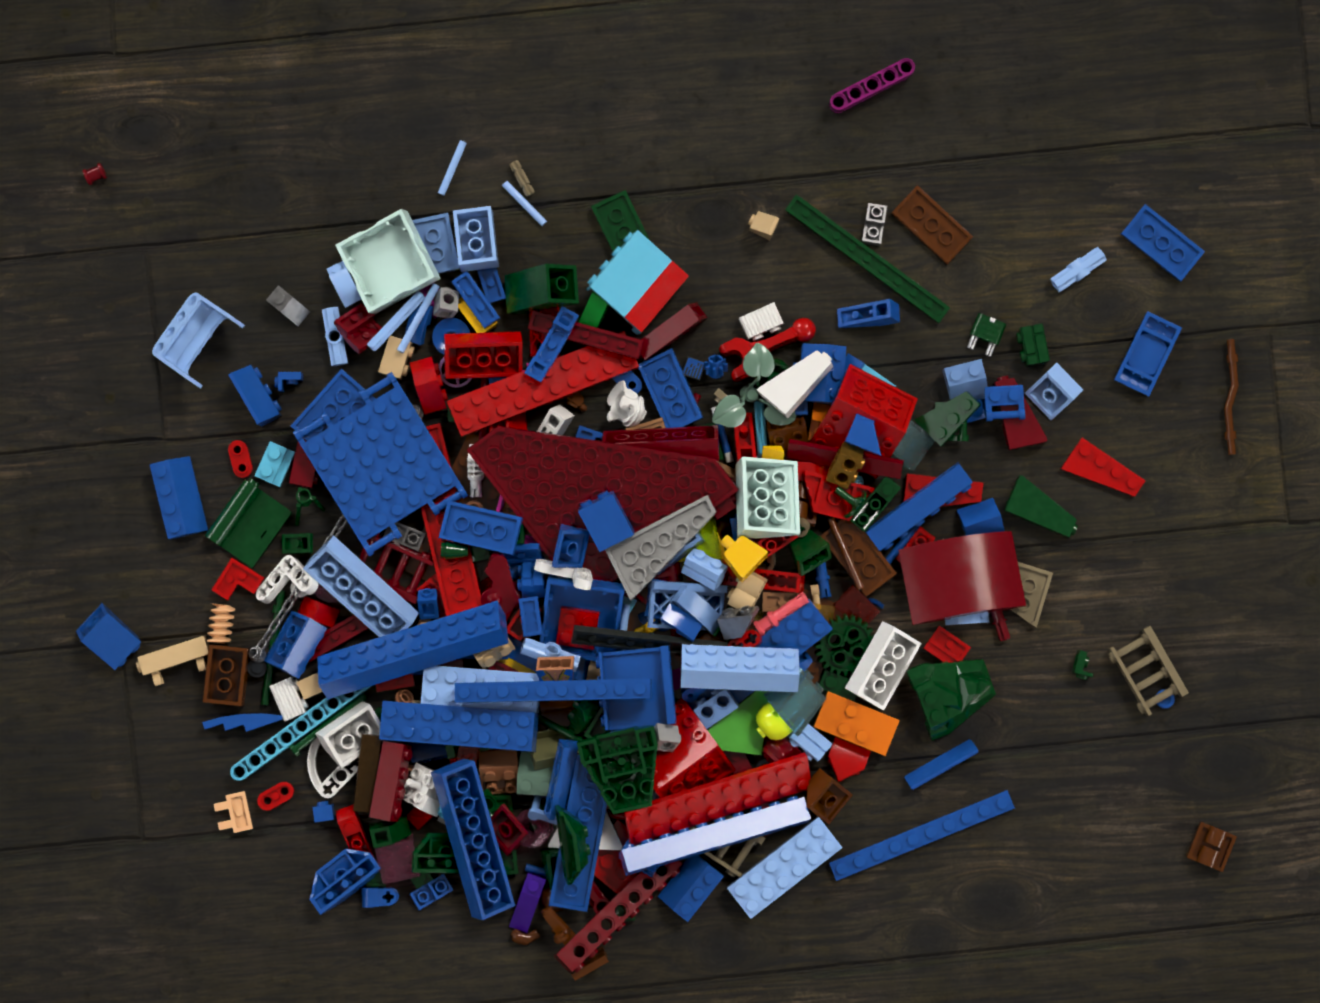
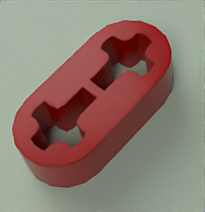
M749 630L745 632L742 638L731 640L728 646H733L734 644L740 646L743 644L742 647H758L762 643V636L755 630ZM751 634L757 636V638L755 639V643L748 642L746 644V642L751 639Z

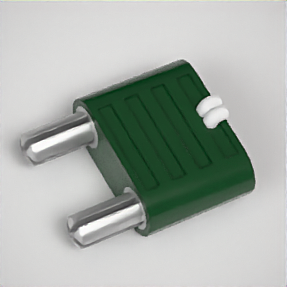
M978 313L970 332L971 339L967 347L974 349L977 339L988 342L989 345L985 355L991 357L995 346L999 345L1007 324Z

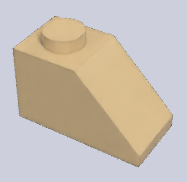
M758 211L756 215L752 214L748 222L751 225L749 231L770 241L780 218Z

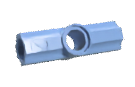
M1099 247L1094 248L1082 258L1079 257L1071 262L1064 270L1050 278V281L1054 288L1061 292L1075 281L1078 282L1089 275L1090 271L1107 261Z
M339 307L322 309L331 366L348 364L345 342L342 335L340 334V338L337 341H331L330 335L333 332H339L334 325V320L340 317Z
M525 638L520 649V654L534 659L538 657L574 656V672H576L580 661V656L561 650V647L554 642L544 644Z

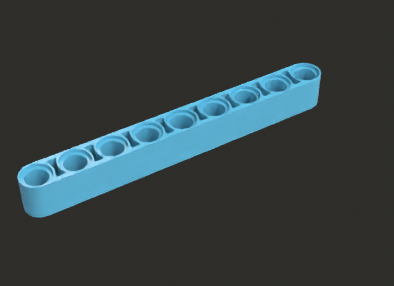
M372 686L354 691L352 697H347L345 694L334 697L338 700V707L335 709L329 706L330 699H323L234 764L230 770L231 777L237 781L248 778L289 748L288 746L300 740ZM316 709L321 710L323 713V717L320 720H316L313 716ZM302 720L307 723V729L304 732L298 729V723ZM285 732H289L292 736L289 743L284 742L282 739V735ZM270 743L276 747L274 754L267 752V745ZM253 755L260 757V764L257 766L251 762ZM238 766L243 767L245 770L243 777L236 775L235 770Z

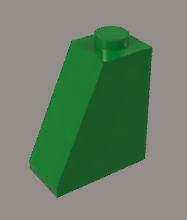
M593 291L578 323L599 328L610 305Z

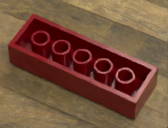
M718 425L603 431L602 441L712 457L719 461Z

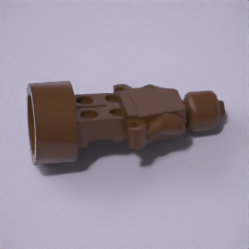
M580 391L566 396L567 400H569L567 402L568 405L574 408L579 407L582 412L587 410Z

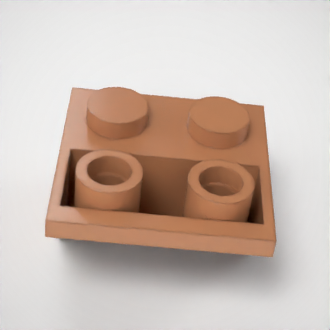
M497 750L479 753V772L483 791L489 789L492 795L517 792L518 751Z

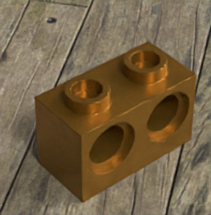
M843 442L828 470L826 481L848 489L850 483H854L857 478V470H861L864 465V450Z

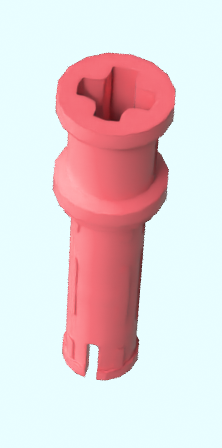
M801 592L774 612H767L765 617L753 622L756 629L764 636L765 632L774 626H779V622L809 603L808 598L804 592Z

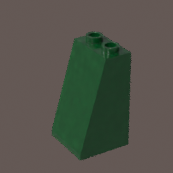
M543 264L504 276L507 313L526 314L531 313L533 310L542 311L579 304L576 265Z

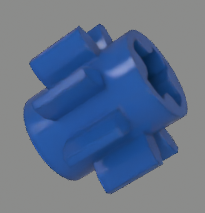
M712 355L708 357V361H704V370H706V375L717 379L723 376V372H728V364L722 356Z

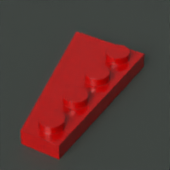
M1083 437L1060 468V470L1086 478L1133 497L1136 496L1146 481Z
M907 473L904 501L937 477ZM973 482L970 484L972 487L963 494L959 492L955 495L956 499L948 505L944 503L940 507L981 502L983 483Z

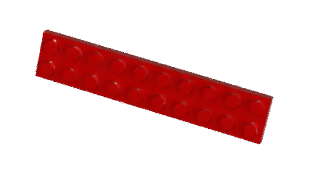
M586 346L558 357L542 382L526 375L525 371L448 400L446 403L462 438L639 368V365L635 358Z
M441 423L426 426L451 467ZM456 486L434 499L435 505L456 493ZM427 503L421 507L446 616L481 606L482 594L470 546L468 545V557L448 560L440 558L441 542L446 543L447 541L439 538L446 508L435 516Z
M805 752L652 800V806L623 812L629 843L636 845L646 839H655L667 833H674L684 828L693 827L805 791L811 779L808 757Z

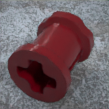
M97 163V166L88 170H82L88 185H92V182L101 178H107L101 163Z

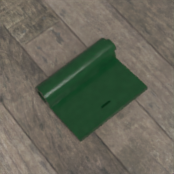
M250 478L242 482L205 536L253 569L293 512L259 489L258 486L260 484Z

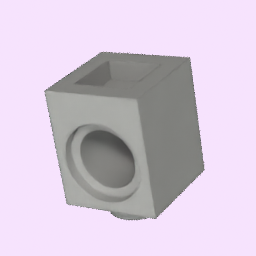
M441 287L434 296L433 316L453 318L458 312L459 292L449 287Z
M660 723L654 726L658 743L657 750L673 752L681 742L678 726Z

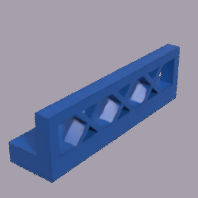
M559 739L544 807V813L548 820H555V805L566 809L578 753V741Z

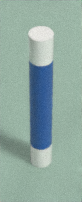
M716 406L711 408L712 414L714 413ZM715 424L718 425L719 439L726 463L733 462L725 428L723 425Z

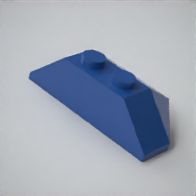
M344 849L316 871L309 900L319 914L322 915L344 902L370 882L381 870V867L370 852Z

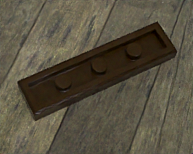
M361 734L353 811L370 813L378 771L381 744L379 735Z

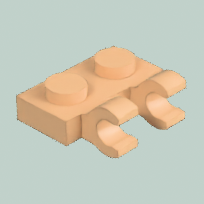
M245 791L226 795L227 801L214 804L215 811L229 809L231 820L219 822V830L233 827V832L236 833L253 829Z

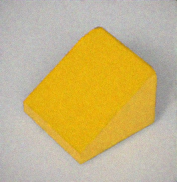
M763 446L761 458L784 460V450L782 446Z

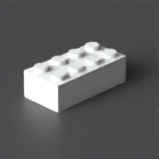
M882 621L845 689L884 710L922 643Z

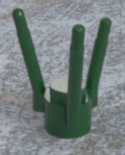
M298 488L296 493V526H299L301 507H307L311 502H314L323 512L326 510L316 499V496H311L308 489Z

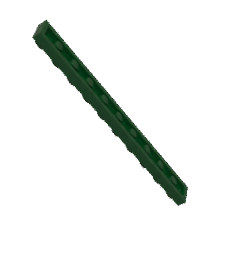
M797 194L785 209L787 213L938 324L950 309L949 306Z

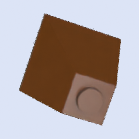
M819 768L809 780V785L807 786V808L827 824H830L853 794Z

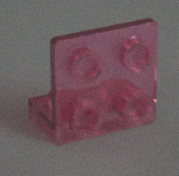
M413 834L392 845L375 848L377 861L381 867L380 873L383 884L420 877L421 873L412 872V856L415 850Z

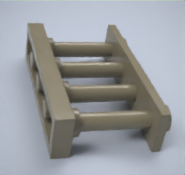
M1151 626L1141 629L1143 632L1141 637L1117 651L1114 647L1108 648L1110 652L1108 653L1109 659L1113 664H1117L1138 701L1136 705L1141 714L1145 713L1146 716L1152 714L1149 709L1150 707L1169 696L1178 694L1179 697H1183L1189 693ZM1144 644L1151 646L1153 650L1151 654L1128 667H1125L1120 659ZM1154 660L1156 662L1159 660L1162 666L1160 671L1135 685L1130 674ZM1164 677L1169 678L1172 683L1170 688L1144 701L1139 691Z
M732 815L724 816L726 820L733 818ZM696 826L689 827V830L695 829ZM761 836L748 840L732 865L722 860L730 846L720 848L715 855L711 852L704 854L727 868L725 872L735 878L736 875L741 877L742 873L738 869L754 845H757V843L762 845L766 838Z

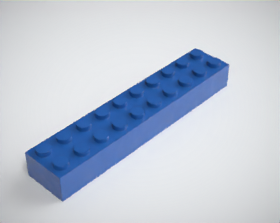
M497 600L318 656L319 687L326 698L331 699L508 644L506 614Z

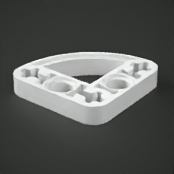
M316 738L312 741L308 752V773L318 793L324 798H331L357 773L358 766L354 765L351 768L353 770L352 774L347 768H340L338 766L322 783L316 767L317 751L321 743ZM339 770H344L347 773L346 780L339 781L336 778V773ZM333 778V780L340 786L337 788V786L334 785L331 789L333 793L325 794L324 785H331L333 782L330 781V779Z

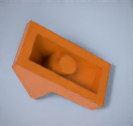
M813 403L808 441H810L831 405Z

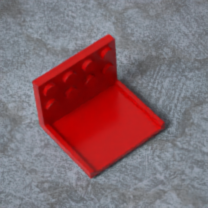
M849 364L835 400L809 443L840 448L847 437L856 414L874 420L881 456L890 458L907 431L918 398ZM867 473V474L873 476V477L876 478V479H877V477L879 476V475Z
M682 698L675 703L677 724H673L678 726L681 742L673 752L657 750L653 789L660 798L725 778L736 770L708 730Z

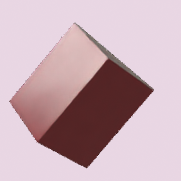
M502 804L491 816L498 846L507 856L530 838L528 831L505 804Z

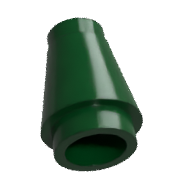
M446 541V543L441 542L440 558L448 560L468 557V545Z

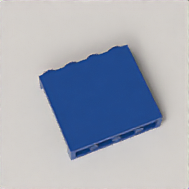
M670 646L598 652L599 657H596V668H600V676H597V680L652 679V699L599 700L600 707H603L604 715H601V725L605 727V730H620L633 726H655L657 723L677 724Z

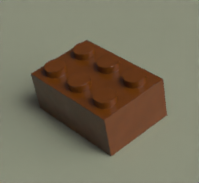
M209 644L203 702L244 706L248 677L247 667L250 659L248 655L249 648Z

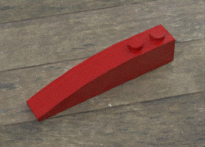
M763 569L754 570L755 573L768 579L764 587L766 590L794 593L804 592L805 575L800 576L799 573ZM726 571L722 585L737 586V576L730 577ZM688 576L686 577V581L697 582Z

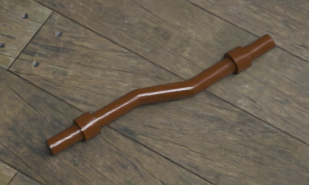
M1229 339L1227 340L1228 355H1226L1227 363H1229L1231 386L1224 407L1226 425L1224 435L1225 440H1227L1228 455L1236 454L1235 439L1237 438L1233 427L1232 407L1239 386L1237 372L1238 354L1235 351V340Z

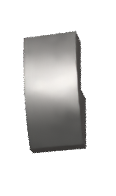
M868 203L862 237L863 244L881 246L887 206Z
M396 522L395 525L402 537L392 541L419 551L426 533ZM390 527L386 529L384 536L392 532Z

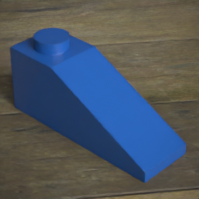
M891 299L837 309L839 328L884 326L900 323L899 304Z

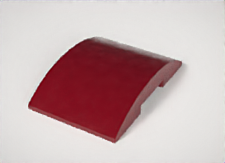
M1012 531L966 535L898 550L912 626L949 620L954 617L1026 607Z

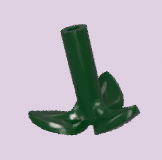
M839 486L834 491V493L852 505V510L844 515V518L855 515L865 503L867 493L862 490L861 497L854 498Z

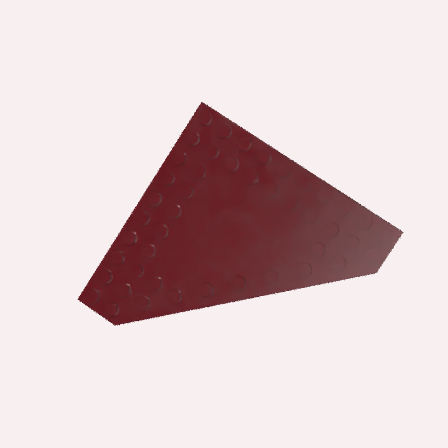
M497 426L467 448V452L516 516L523 518V525L536 542L539 543L551 561L554 558L561 524L587 529L578 513V509L581 507L580 504L588 499L591 501L597 499V495L606 490L608 492L614 491L635 532L706 495L709 496L715 508L739 490L717 459L712 457ZM589 535L583 567L591 570L593 579L613 582L618 578V575L606 551L599 552L591 535Z

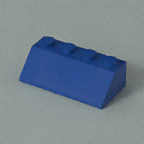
M187 456L149 464L167 538L173 540L208 531L191 457Z

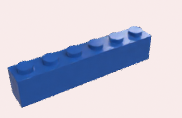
M957 462L866 530V533L879 551L882 549L887 550L894 545L893 541L898 537L902 539L908 535L910 528L913 526L917 528L925 522L924 518L929 514L933 516L941 510L939 507L944 503L948 505L956 499L955 495L959 492L963 494L972 487L970 484L973 481L959 462Z

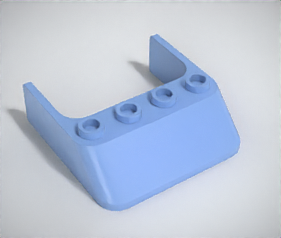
M195 292L187 298L153 347L152 354L201 389L203 385L188 374V370L195 358L201 353L202 348L223 320L230 319L241 328L245 325Z

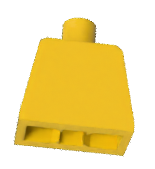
M726 535L720 542L727 549L723 554L724 561L742 583L768 557V551L743 535L736 541L729 535Z

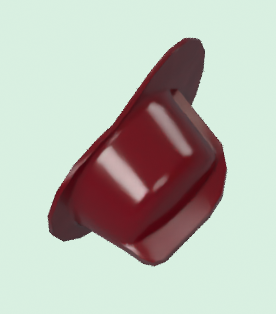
M767 736L764 738L762 750L764 758L769 763L801 753L786 738L777 741L771 740Z

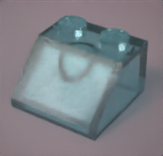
M910 420L905 435L891 456L895 459L904 460L903 465L914 471L935 440L925 430Z

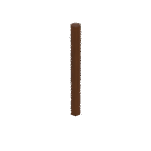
M831 518L827 522L857 590H862L865 588L835 518Z

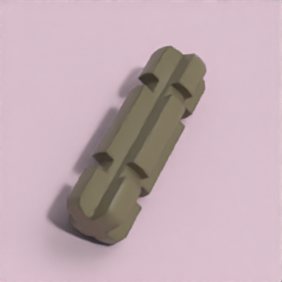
M518 160L510 163V168L512 172H515L514 175L520 187H523L522 190L525 196L532 195L534 189L530 185L524 170L521 169V164Z

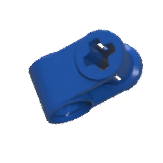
M392 887L361 888L362 908L390 906L399 899V892ZM389 892L390 895H394V898L390 901L389 898H385V895Z

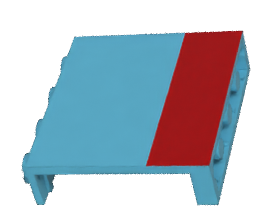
M637 230L633 234L629 232L623 239L625 243L622 247L617 246L611 253L613 256L609 262L606 260L599 267L600 273L597 276L594 274L588 280L589 286L585 289L587 291L592 289L633 326L632 331L636 335L643 332L689 277L687 273Z

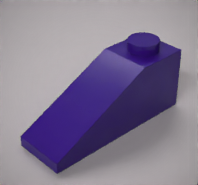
M528 872L509 927L519 929L525 933L528 932L546 882L545 877Z

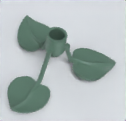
M755 343L743 360L745 373L750 377L757 376V378L752 383H749V386H744L740 390V399L736 395H728L718 403L713 413V423L732 428L741 425L746 417V410L742 407L745 401H759L768 405L764 410V417L774 425H788L795 421V411L789 418H786L769 402L759 398L757 389L753 387L760 380L761 376L769 377L774 370L773 356L765 346Z

